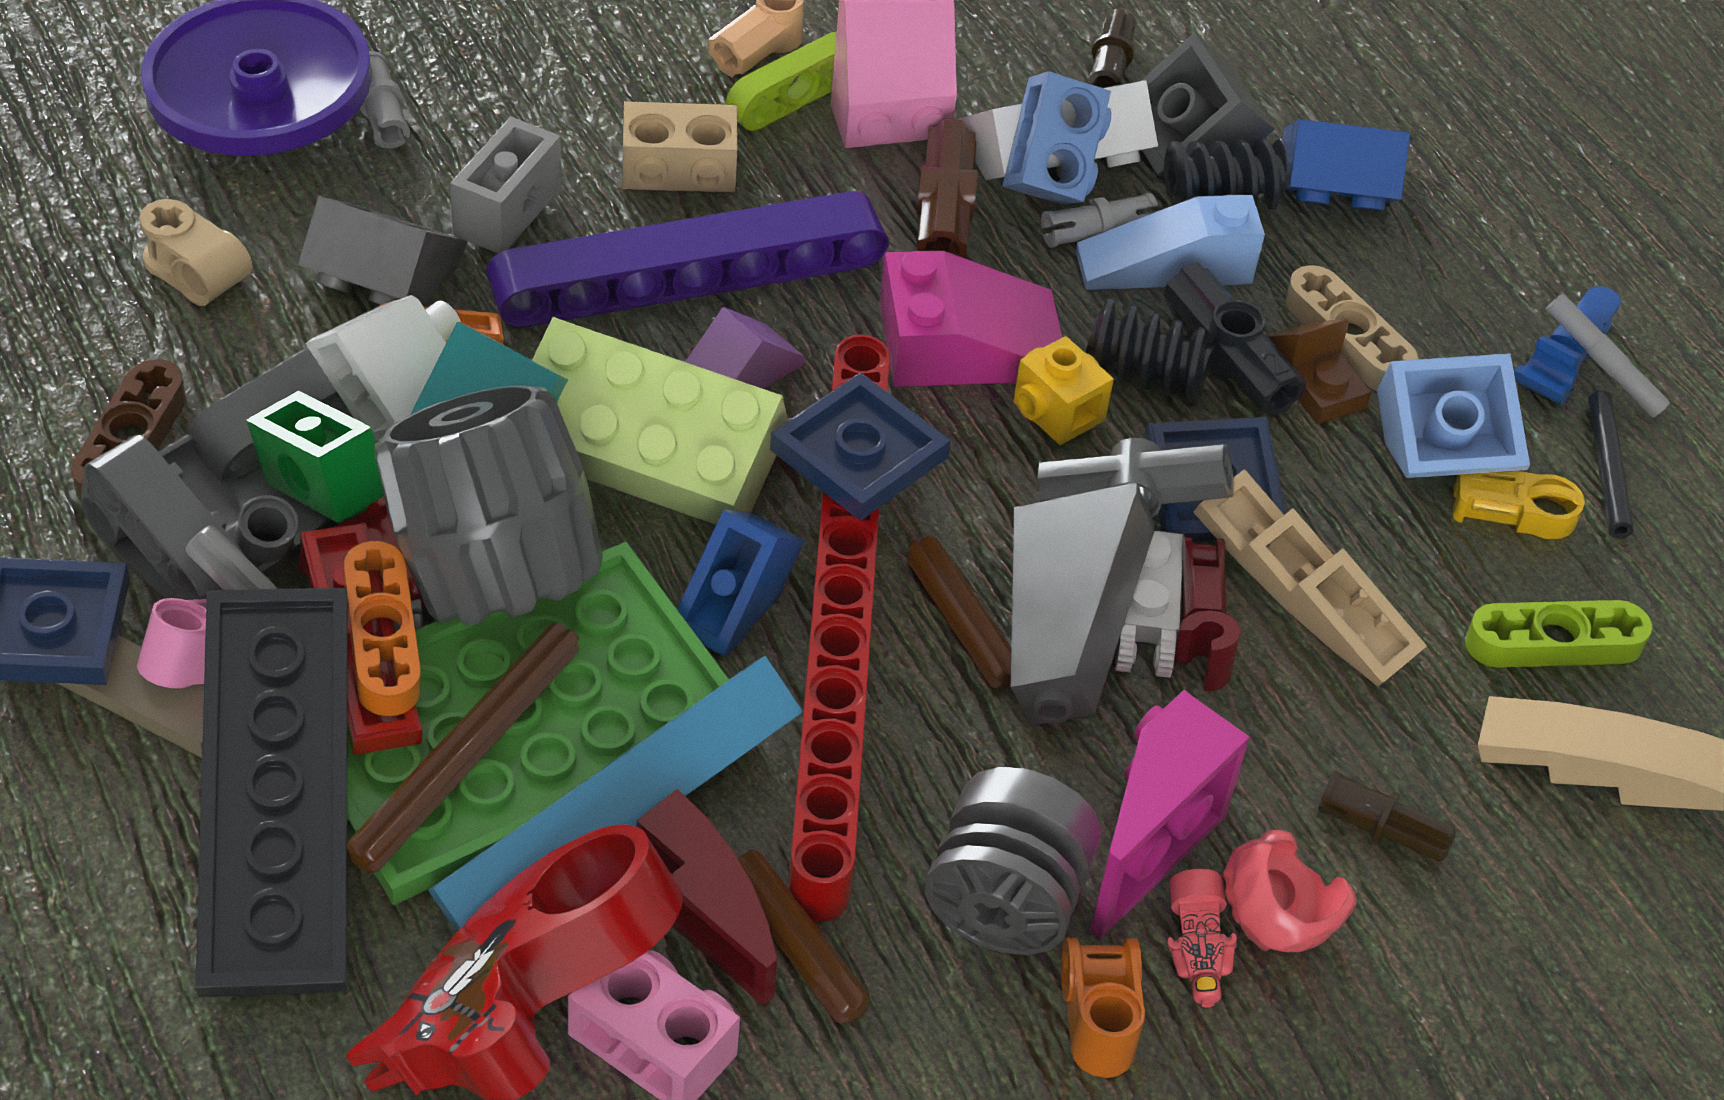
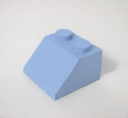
M1511 353L1390 362L1377 389L1385 445L1406 478L1528 470L1530 461Z

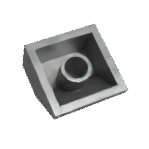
M318 196L298 265L318 271L315 282L327 287L350 293L354 283L372 289L369 300L378 304L390 303L410 295L419 299L422 304H427L465 252L468 241L362 206Z

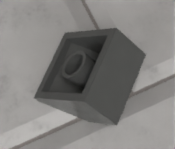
M1195 32L1141 80H1146L1158 142V147L1143 149L1142 151L1157 175L1164 179V158L1169 142L1179 141L1184 149L1192 141H1201L1206 148L1211 141L1216 140L1224 141L1228 147L1234 140H1245L1251 146L1254 140L1264 139L1274 130V127L1230 62Z

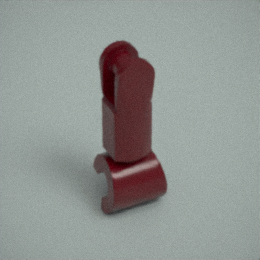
M1184 536L1182 547L1183 621L1179 630L1174 663L1188 664L1196 656L1208 657L1203 679L1204 691H1215L1224 687L1231 680L1241 633L1238 622L1227 615L1224 539H1216L1214 545L1192 543V537Z

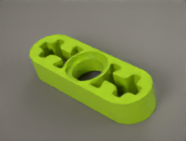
M831 32L739 79L730 89L725 101V105H737V122L749 131L759 130L832 92L836 32ZM799 75V77L797 78V80L795 81V83L790 87V85L792 84V82H793V81L795 80V78Z
M1623 600L1491 603L1481 606L1474 613L1465 637V645L1475 660L1495 668L1628 664L1636 661L1641 656L1652 632V622L1643 609ZM1547 625L1561 626L1572 634L1574 641L1567 643L1555 641L1546 635L1542 627Z

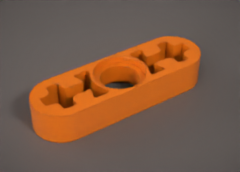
M368 541L353 547L347 553L344 560V588H347L348 620L357 693L361 704L370 712L382 716H396L413 708L420 697L421 669L406 564L403 554L395 546L381 541ZM367 571H380V575L383 578V593L371 594L370 577ZM383 617L396 621L400 625V629L390 636L378 637L366 632L363 626L372 619ZM393 660L394 680L397 685L386 687L381 679V662Z

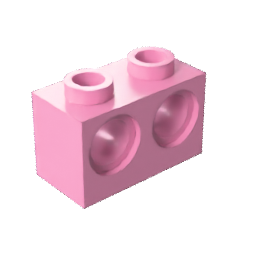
M647 951L626 966L573 991L568 996V1035L659 1100H697L737 1056L740 1017L735 1014L732 1006L718 993L711 990L702 991L677 973L671 962L656 951ZM636 998L642 1002L627 1005L618 1002V1000ZM690 1037L700 1042L694 1045H681L673 1040Z

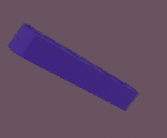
M843 192L512 248L500 252L490 260L486 268V275L502 321L509 326L523 328L548 324L552 317L565 321L864 268L873 265L885 255L889 241L870 199L860 192Z

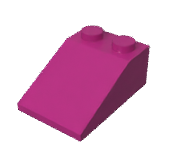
M945 251L885 252L879 304L886 345L890 355L889 362L894 387L1016 383L1021 359L1033 349L1038 347L1044 348L1062 338L1052 290Z
M1185 690L1164 709L1159 705L1151 708L1135 730L1134 739L1138 741L1135 756L1124 773V779L1128 783L1090 932L1099 939H1102L1226 818L1250 737Z

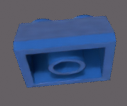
M1298 119L1283 128L1282 140L1287 155V173L1284 190L1297 191L1296 201L1328 205L1331 195L1352 198L1351 208L1384 211L1385 202L1392 203L1402 199L1410 132Z

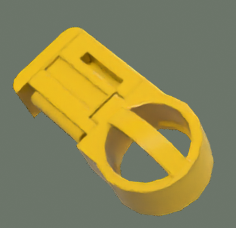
M1522 471L1460 474L1457 476L1453 487V496L1456 498L1453 505V518L1457 522L1462 523L1463 518L1468 517L1516 525V532L1531 534L1544 539L1558 540L1569 536L1575 530L1585 504L1583 493L1576 484L1564 477L1550 474L1540 475ZM1547 499L1554 501L1564 507L1568 514L1554 515L1545 512L1537 507L1533 500Z

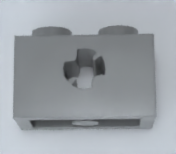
M510 116L450 183L453 236L498 254L508 250L561 189V136Z

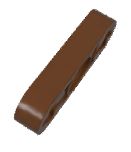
M150 359L136 364L128 371L72 462V477L76 495L80 501L85 465L126 441L113 436L118 429L129 425L143 427L146 431L141 436L146 438L156 450L159 449L186 401L182 373L174 363L162 359ZM145 393H152L149 397L150 407L147 406Z

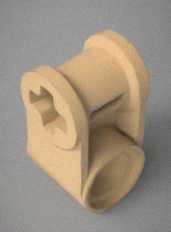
M163 199L156 200L142 209L139 217L140 226L148 241L143 251L145 268L151 274L179 290L192 303L198 306L207 305L252 272L251 257L242 242L232 233L220 229L194 212L187 204L178 200Z

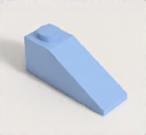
M1253 195L1199 196L1079 241L1076 245V254L1085 290L1166 287L1167 282L1172 280L1182 267L1197 262L1203 268H1208L1222 285H1243L1253 283L1265 233Z

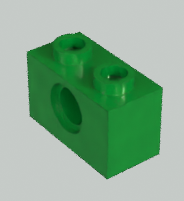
M300 391L246 420L266 482L269 486L337 523L361 515L368 509L370 504L384 497L374 456L376 441L370 426Z

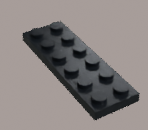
M347 588L207 590L196 956L198 997L347 992Z

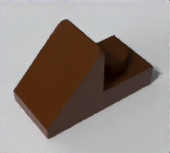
M1347 319L1308 322L1266 335L1306 380L1304 394L1298 401L1316 424L1367 409L1372 393L1341 354L1349 325Z

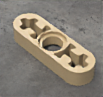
M1315 265L1303 266L1293 272L1285 303L1288 310L1302 324L1347 319L1350 324L1359 326L1365 332L1360 335L1346 333L1341 354L1368 387L1377 391L1391 361L1418 359L1415 348L1334 272Z

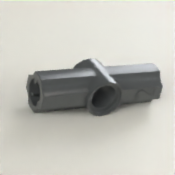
M1129 438L1114 445L1110 456L1040 462L1037 475L1040 502L1136 482L1151 517L1157 515L1161 504L1233 497L1234 491L1232 457L1228 444L1162 450L1153 441L1144 438Z

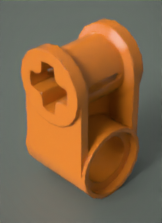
M1066 937L1062 944L1061 988L1063 999L1067 1003L1071 1053L1077 1065L1092 1076L1102 1078L1116 1077L1126 1072L1134 1062L1145 1017L1141 986V950L1137 938H1125L1122 945H1080L1077 938ZM1103 1029H1109V1030H1112L1113 1032L1105 1031V1030H1103Z

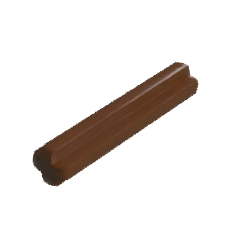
M930 535L922 540H914L908 546L910 553L907 556V561L989 685L999 691L1011 686V646L940 541Z
M749 850L742 856L737 857L754 886L767 918L772 938L833 1019L845 1025L852 1022L855 1018L861 1017L868 1010L869 993L764 856L758 851Z

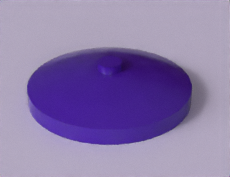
M215 0L203 4L176 18L155 37L145 53L141 67V81L148 109L155 121L167 133L198 149L240 156L284 152L305 146L329 135L350 120L359 110L369 93L372 80L369 47L361 29L346 14L318 0Z

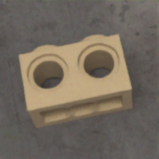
M624 101L622 189L735 192L737 105Z

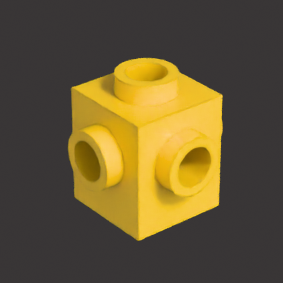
M1064 336L1044 348L1038 347L1033 349L1020 360L1013 402L1027 419L1034 421L1059 445H1062L1106 420L1114 378L1099 366L1094 357L1082 351L1067 336Z

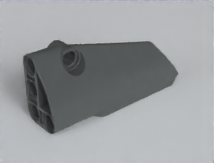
M306 347L208 406L192 421L187 430L188 435L158 452L146 438L141 435H134L87 463L83 471L81 506L87 520L100 538L149 586L166 598L184 600L207 599V590L223 589L186 552L188 542L204 527L208 525L216 527L266 577H270L280 573L287 566L291 554L300 547V532L320 530L332 520L267 484L246 420L297 391L352 418L354 417L309 348ZM274 535L278 540L264 542L254 536Z

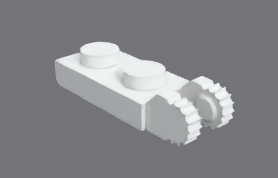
M1154 531L1116 647L1115 671L1131 672L1132 665L1136 659L1137 644L1135 641L1156 644L1153 660L1155 676L1171 677L1180 628L1183 534Z

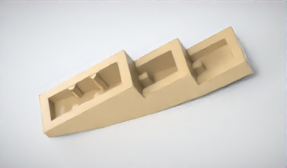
M1245 469L1234 477L1233 497L1204 500L1193 511L1217 539H1224L1227 551L1281 606L1327 647L1375 685L1380 686L1427 647L1344 548L1333 555L1294 508L1284 515Z
M1493 696L1488 698L1478 741L1481 762L1548 766L1550 781L1555 784L1618 787L1621 805L1724 811V739L1700 731L1627 713L1561 702Z

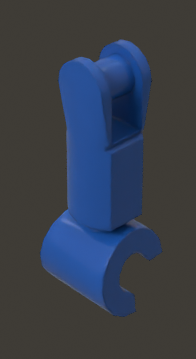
M1592 287L1577 307L1603 334L1607 335L1612 326L1611 318L1618 311L1621 298L1615 291L1607 287ZM1560 324L1550 338L1542 336L1538 339L1534 346L1536 349L1535 353L1524 366L1519 365L1514 370L1515 382L1562 406L1572 391L1581 364L1589 355Z

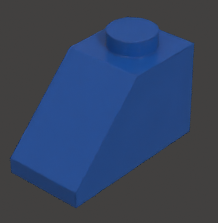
M722 511L677 609L704 646L722 656H728L779 597L805 540L751 512Z

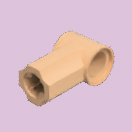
M756 0V5L708 39V53L714 58L718 69L733 78L737 74H744L771 53H786L797 49L803 39L804 0Z

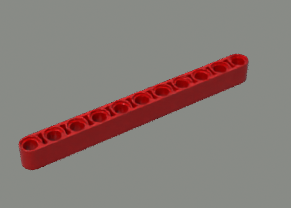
M852 335L844 338L837 345L835 351L832 391L861 372L887 392L890 355L886 345L879 339L868 335ZM824 492L822 494L788 889L813 922H827L839 917L847 909L851 894L856 851L879 519L878 508L860 521ZM812 875H824L830 878H819Z

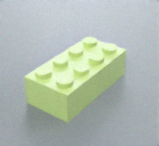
M552 317L532 360L568 379L557 401V405L578 453L587 480L715 525L723 510L752 512L776 457V454L770 450L771 432L788 422L782 395Z

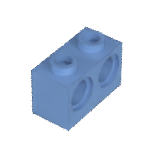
M1050 71L1029 77L1002 187L1061 205L1084 202L1085 196L1092 191L1098 175V165L1094 162L1098 143L1105 137L1111 122V109L1107 107L1111 91ZM1064 99L1069 101L1075 109L1076 118L1072 127L1068 126L1061 116V105ZM1051 154L1055 155L1062 165V175L1058 182L1050 177L1047 170V162Z

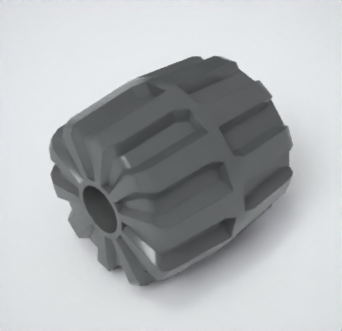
M510 385L464 394L426 407L396 422L380 435V440L375 443V461L395 538L426 609L436 621L444 623L460 617L463 625L481 624L492 613L501 611L510 618L532 611L536 601L539 599L561 600L578 590L583 581H589L598 574L602 565L603 554L588 482L556 400L544 387Z

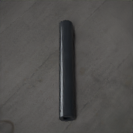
M1597 391L1589 396L1588 403L1608 532L1614 538H1626L1633 533L1634 528L1613 399L1609 392Z

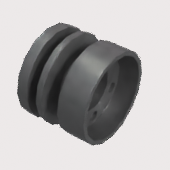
M997 767L978 772L964 785L950 819L948 835L941 841L937 859L932 862L927 874L924 893L932 911L949 929L974 944L1001 953L1020 955L1050 951L1065 937L1071 914L1074 912L1077 904L1080 885L1085 882L1096 853L1102 831L1096 813L1078 792L1053 777L1025 768Z

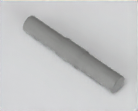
M1564 293L1560 294L1547 306L1546 310L1586 350V353L1652 418L1659 415L1670 404V401L1634 366L1621 349L1606 334H1603Z

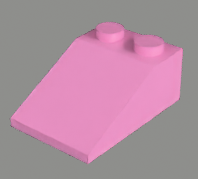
M839 0L830 106L845 148L927 140L929 128L939 125L944 118L954 119L957 97L954 0Z

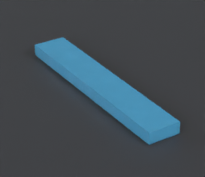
M764 656L428 891L457 932L496 892L520 872L551 851L582 835L603 827L620 824L636 826L638 818L674 790L678 789L684 796L688 795L803 711L767 657Z

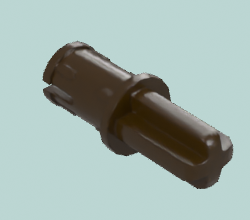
M1115 9L1113 15L1105 18L1101 36L1093 43L1092 56L1094 64L1088 81H1091L1089 82L1091 85L1108 88L1123 84L1122 79L1125 68L1130 65L1134 56V49L1131 43L1136 26L1135 18L1126 15L1125 9Z
M1337 771L1333 773L1318 807V811L1342 819L1373 834L1372 841L1379 843L1383 836L1436 861H1443L1447 857L1456 834L1452 826L1399 803V793L1393 792L1389 796L1364 786Z

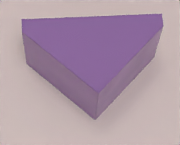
M723 307L685 362L764 389L802 367L805 356L766 323Z

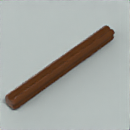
M560 622L550 624L347 842L348 857L354 865L360 866L368 873L377 872L385 865L578 653L579 646L577 642L579 637L573 629H567Z

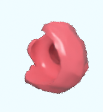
M1284 830L1267 831L1259 839L1250 840L1234 849L1223 872V878L1226 881L1224 893L1228 903L1232 906V916L1235 922L1240 924L1247 938L1252 940L1263 951L1273 949L1282 952H1302L1322 944L1336 932L1353 912L1357 904V898L1352 886L1344 878L1336 877L1329 886H1325L1322 877L1308 868L1295 853L1298 849L1296 839L1290 832Z

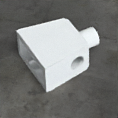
M410 295L379 306L312 338L305 344L353 417L370 426L375 441H378L384 431L411 414L456 323H461L456 311L446 302L436 301L425 310L419 299Z

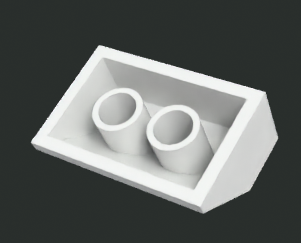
M1145 80L1104 88L1111 91L1107 107L1111 109L1112 115L1109 129L1105 137L1098 143L1095 159L1106 157L1108 168L1140 162L1139 150L1158 147L1147 82ZM1064 99L1061 105V116L1064 122L1072 127L1076 118L1075 109L1069 101ZM1022 104L991 109L958 119L963 120L965 126L970 131L976 133L975 163L985 180L1005 177ZM1051 154L1047 162V168L1056 167L1057 177L1059 178L1062 175V165L1060 160Z

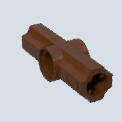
M944 118L939 125L929 128L925 164H921L916 215H920L916 246H918L917 251H945L966 259L969 221L973 220L978 170H973L976 133L970 131L965 126L963 120Z

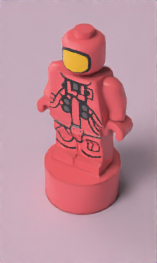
M1191 869L1179 872L1169 880L1171 909L1173 913L1180 916L1182 937H1179L1177 941L1169 937L1168 950L1172 954L1178 976L1189 978L1190 982H1192L1194 1001L1201 1004L1202 1007H1212L1214 1003L1221 999L1219 981L1221 976L1228 975L1233 970L1237 937L1235 933H1232L1230 937H1226L1225 934L1220 935L1219 913L1225 910L1227 906L1223 875L1210 869Z

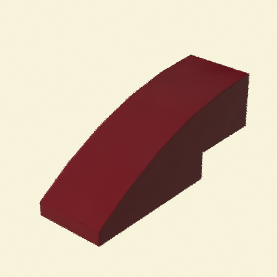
M676 789L636 820V827H639L646 833L682 891V907L672 926L762 1006H765L774 998L777 956L769 924L754 886L732 848L709 819Z

